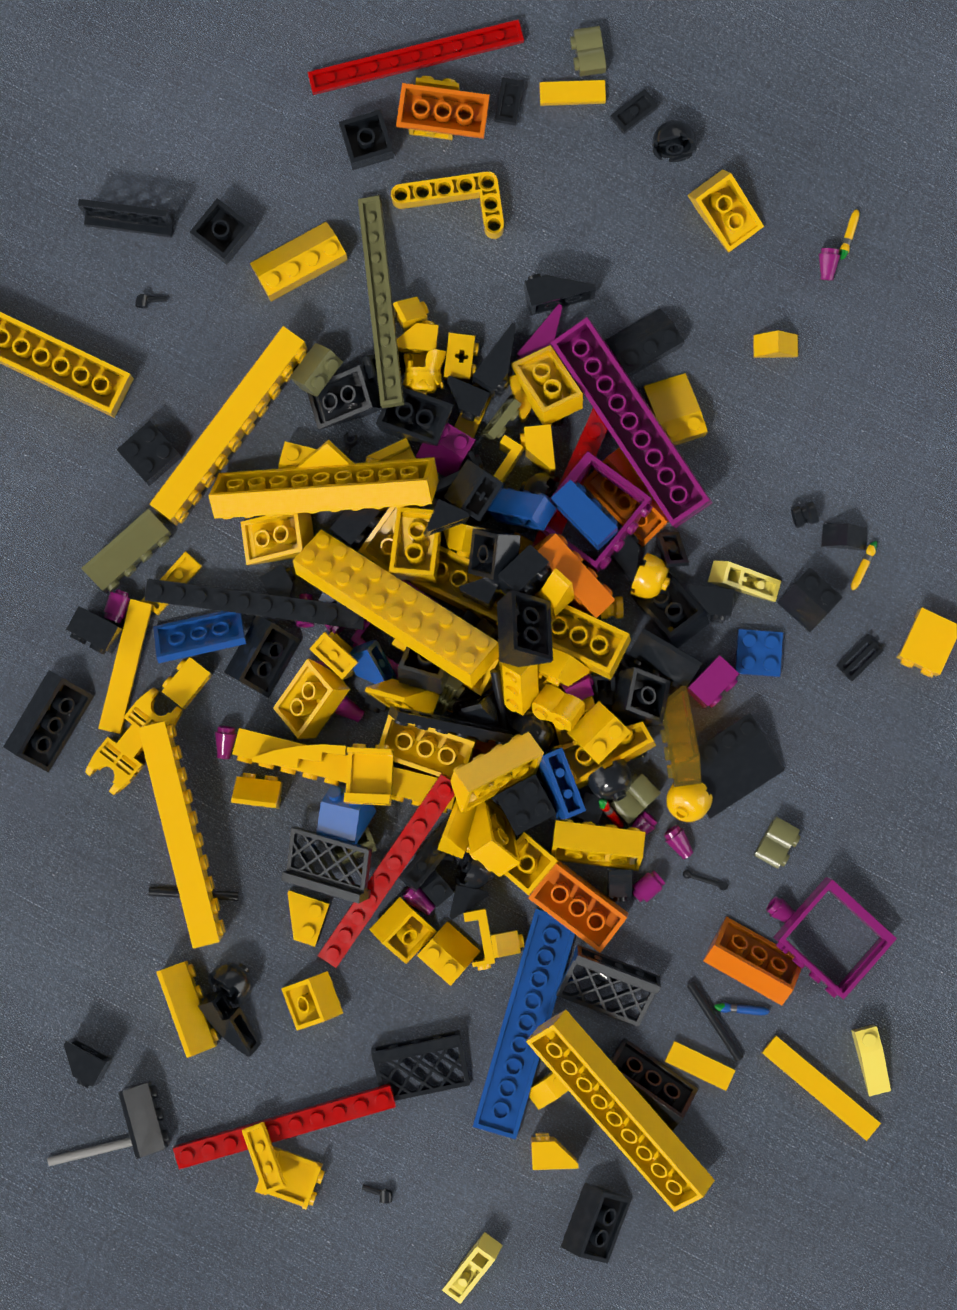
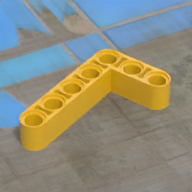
M492 172L395 185L391 190L392 203L398 209L480 198L484 231L487 237L497 239L504 232L498 179ZM490 180L494 185L491 188H485L482 183ZM465 183L472 186L469 191H463L460 187ZM446 186L450 189V192L448 194H441L439 189ZM419 190H427L429 194L424 198L417 195ZM398 193H405L407 195L406 199L402 201L397 200L395 196ZM492 201L497 204V207L491 210L487 209L485 204ZM491 223H497L500 225V228L492 231L488 226Z

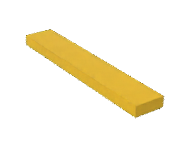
M130 599L98 729L118 734L122 732L125 720L123 717L127 712L153 604Z
M776 1035L761 1052L866 1141L881 1124Z

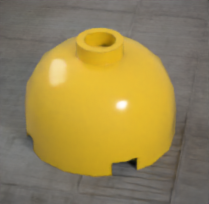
M647 553L643 558L646 560L645 565L639 566L634 578L631 594L642 598H653L658 596L661 590H667L671 579L667 577L668 568L664 561L655 555Z
M684 777L683 780H675L667 793L666 804L669 812L678 820L695 822L703 818L712 805L713 797L711 794L709 796L705 784L697 779Z

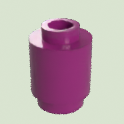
M116 589L115 593L110 592L103 611L105 612L104 618L120 624L127 614L130 602L129 594Z
M653 870L651 873L647 872L632 886L635 889L632 891V894L639 902L644 900L647 903L663 889L662 886L666 883Z

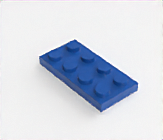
M220 611L153 626L158 663L246 644L241 613Z

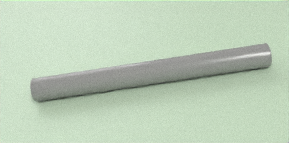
M129 1137L47 1158L49 1166L131 1147L132 1143Z

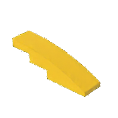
M320 744L289 747L252 757V762L299 768L300 759L323 762L324 753L346 756L347 746Z

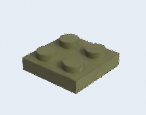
M516 399L506 400L479 435L485 440L495 439L496 437L499 439L507 429L505 427L509 420L513 421L520 413L518 408L521 406V403Z

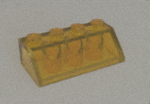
M685 685L668 697L664 720L662 724H659V726L664 727V730H660L662 743L667 744V747H664L665 761L670 760V765H667L668 778H673L674 787L701 783L700 754L687 686Z

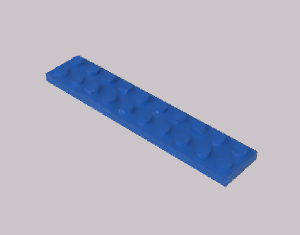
M536 908L473 1123L475 1128L515 1140L540 1058L526 1041L539 1025L551 1019L557 999L556 991L562 981L575 936L572 931L547 912Z

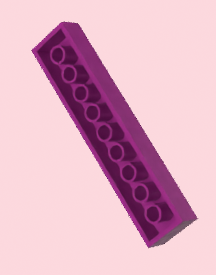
M586 317L553 340L551 345L671 525L677 528L713 503L594 324Z

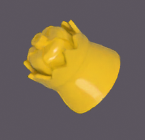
M431 349L427 354L405 353L404 362L406 369L402 385H405L407 389L409 388L424 395L435 393L439 387L443 389L441 368L446 351Z

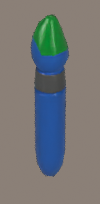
M727 1002L714 1005L716 1010L723 1013L767 1015L770 1012L769 1009L761 1006L737 1005Z

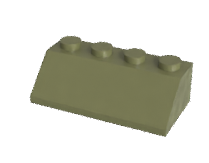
M147 509L81 569L105 593L108 590L112 592L120 585L119 581L124 576L129 577L137 570L135 566L141 561L143 563L153 556V550L158 546L161 548L166 545L170 540L169 536L171 533Z

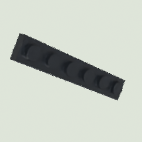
M392 705L388 712L395 719L394 722L402 726H408V723L415 724V727L422 730L434 728L435 731L442 734L454 732L459 737L468 738L473 736L476 737L475 739L486 743L489 740H493L496 744L504 745L516 736L511 730Z

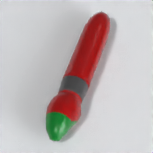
M600 799L599 807L601 810L604 811L615 826L623 829L624 824L610 807L609 802L605 799Z

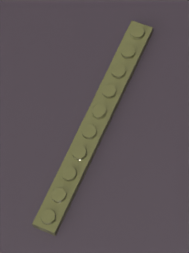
M378 195L358 199L380 404L382 408L404 405L382 205L381 198Z

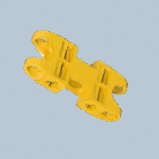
M156 688L150 689L141 696L123 718L132 725L120 740L115 742L112 738L107 737L96 750L86 768L85 773L90 777L97 770H101L104 767H110L113 770L114 784L109 790L112 795L118 794L129 785L145 766L137 759L143 751L138 728L169 720L170 724L174 723L176 726L183 710L177 706L171 713L168 712L166 715L158 716L154 712V699L159 693ZM134 713L138 714V715H139L141 718H143L146 722H144L143 720H141V719H140L138 716H136Z

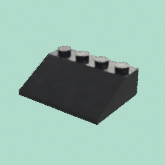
M751 713L674 762L675 767L683 778L697 779L707 787L706 791L709 796L711 794L713 797L712 805L706 813L710 819L784 771Z

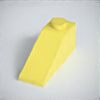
M713 561L708 582L723 588L734 589V591L776 602L781 581L729 561Z
M869 1025L851 1030L869 1097L891 1091L877 1026Z
M484 1232L442 1291L461 1304L496 1260L503 1245Z

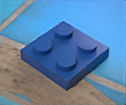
M738 629L735 670L742 675L780 677L783 632Z

